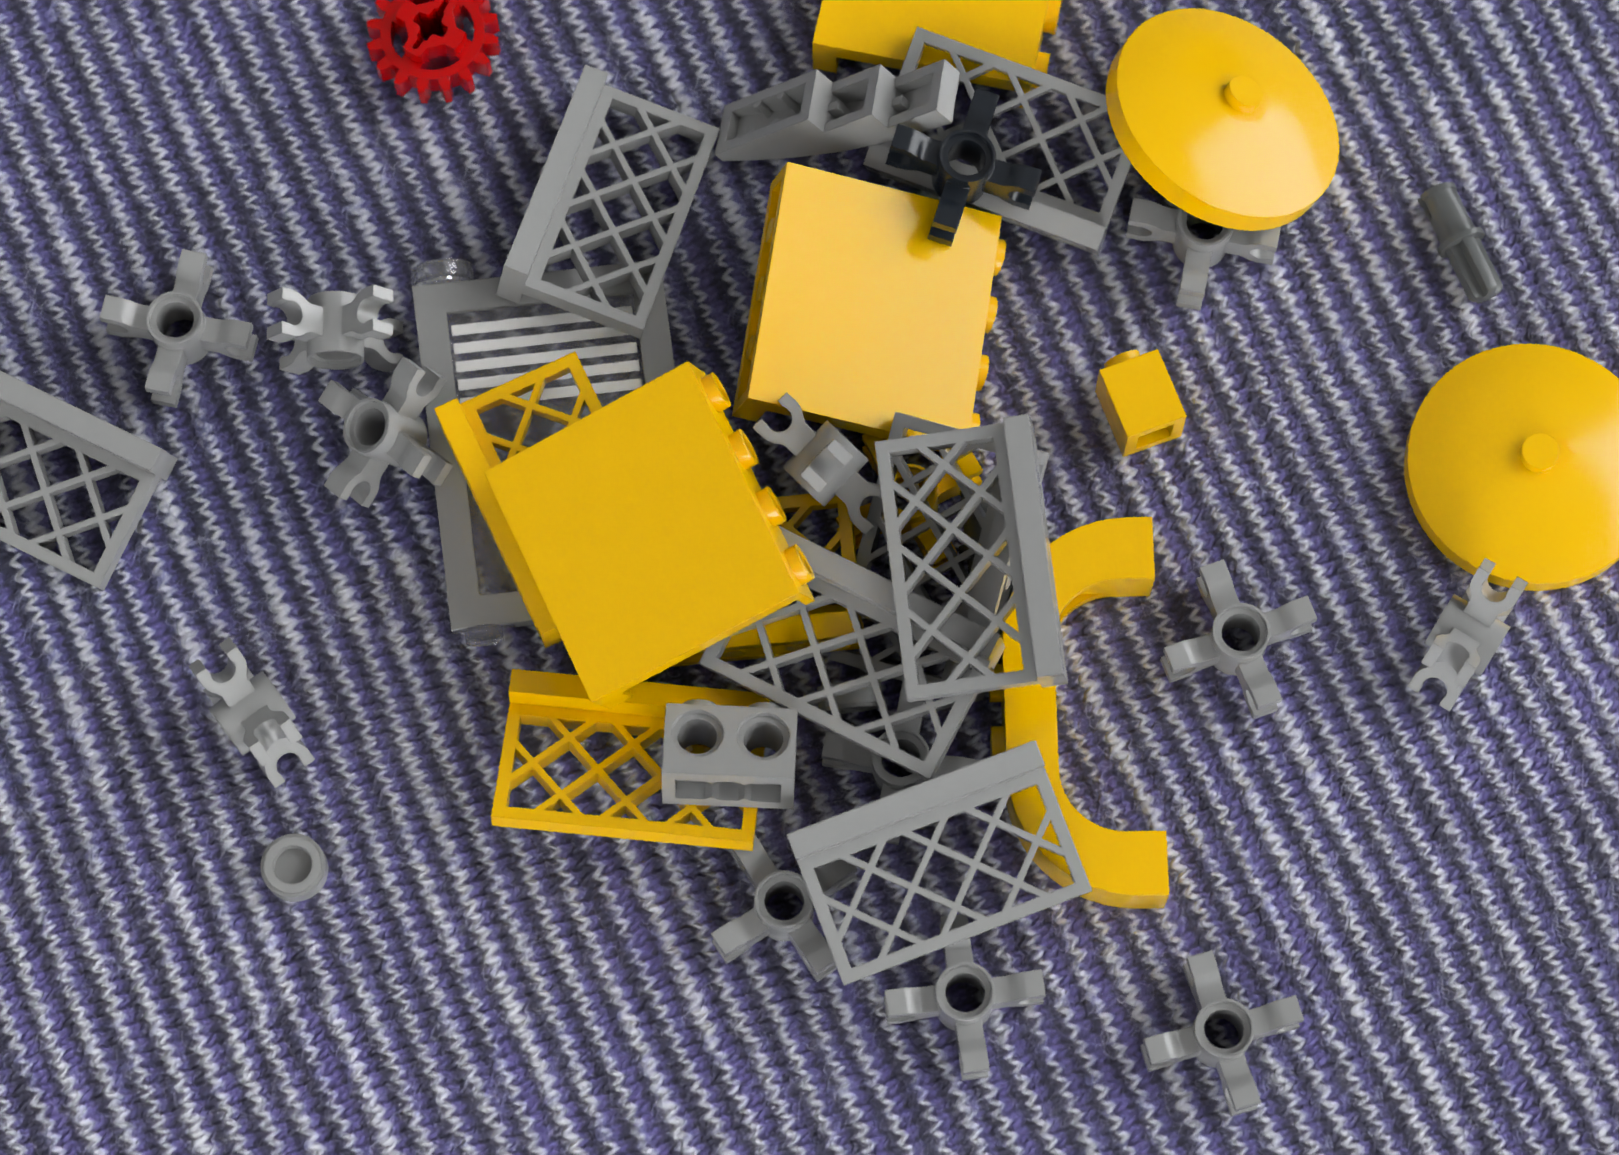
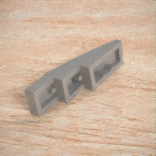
M946 59L895 77L881 64L835 82L830 81L819 70H813L724 105L715 156L722 161L787 159L836 153L890 142L893 140L898 124L913 128L921 133L950 124L953 120L960 72Z

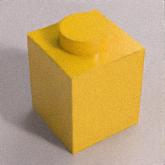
M1156 349L1140 355L1138 350H1130L1109 359L1104 364L1105 368L1099 370L1095 392L1122 456L1126 457L1181 437L1187 416L1159 350Z

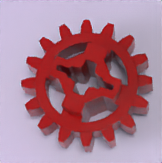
M376 0L377 13L381 19L367 20L366 26L369 36L374 39L367 43L371 61L378 62L376 67L382 82L395 77L394 85L399 96L403 97L414 87L417 88L420 102L423 104L428 103L432 91H441L443 99L446 103L453 102L452 88L458 85L470 94L475 91L472 77L475 72L488 77L492 74L491 62L487 56L500 55L501 49L499 39L494 35L500 32L496 13H488L491 10L489 0H393L392 2L389 0ZM465 17L474 28L472 41L467 39L466 32L463 31V20ZM395 34L400 35L402 43H404V55L402 58L394 49Z

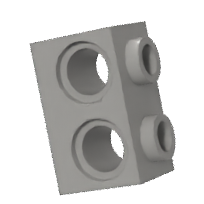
M703 699L689 700L683 704L666 703L661 770L662 804L794 809L798 709L782 708L777 704L769 702H758L749 706L717 705ZM695 744L711 748L709 751L701 754H693L684 750L686 747ZM759 747H767L773 749L776 753L771 756L760 757L750 753V751Z

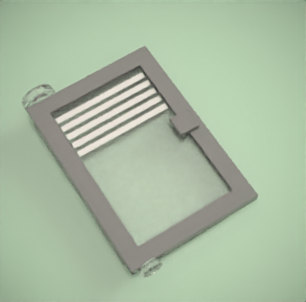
M453 258L436 259L423 262L411 269L410 275L421 369L424 365L430 367L447 380L438 396L426 405L430 448L454 465L441 487L435 485L451 632L452 634L465 633L466 645L481 647L498 644L504 641L503 628L534 625L440 427L434 408L455 398L458 399L459 403H463L574 351L602 407L674 369L675 366L663 280L639 339L524 294L519 304L496 295L501 277L474 280L473 266L466 260ZM621 264L590 268L595 278L622 269ZM577 269L544 272L541 279L565 289L583 283ZM652 272L642 275L646 285ZM629 280L602 290L610 306L636 315L640 300ZM571 373L547 383L538 404L571 415L580 393ZM532 391L518 397L529 401ZM501 404L479 414V417L488 434L513 442L525 411ZM586 405L580 419L590 414ZM534 415L523 446L530 447L567 426ZM495 448L500 461L506 460L509 452Z

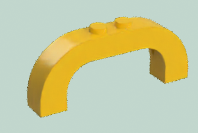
M1152 517L1111 518L1092 522L1078 527L1050 543L1060 625L1076 608L1095 599L1150 596L1155 580ZM1015 608L1005 622L1018 631ZM1002 631L1001 637L1005 649L1000 657V664H997L994 670H990L995 674L1023 670L1020 644ZM1038 684L989 691V702H1001L1002 726L990 727L991 756L1036 740L1045 763L1044 767L1092 888V892L1080 897L1102 905L1118 908H1164L1169 897L1166 830L1117 831L1101 827L1081 815L1071 804L1064 792L1059 774L1056 686L1042 688ZM1033 786L1010 795L1006 806L1013 826L1036 835L1046 810L1037 786ZM1049 821L1042 839L1059 846ZM1018 837L1023 848L1028 853L1032 843ZM1038 846L1033 858L1037 866L1062 887L1074 884L1065 859Z

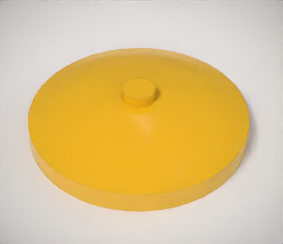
M1187 8L1166 11L1153 16L1137 27L1118 50L1111 63L1106 81V105L1116 139L1126 157L1143 179L1159 194L1183 211L1206 222L1225 228L1248 231L1273 229L1291 223L1301 217L1319 199L1332 181L1338 164L1339 136L1328 99L1319 83L1302 61L1280 41L1259 27L1238 17L1208 9Z
M1531 343L1500 346L1480 352L1462 361L1443 375L1431 388L1420 405L1412 422L1404 453V476L1408 498L1418 522L1433 544L1453 563L1472 575L1476 573L1484 558H1487L1496 563L1488 576V582L1510 588L1518 576L1528 582L1524 589L1527 591L1567 588L1596 577L1619 560V378L1602 365L1579 353L1560 347Z

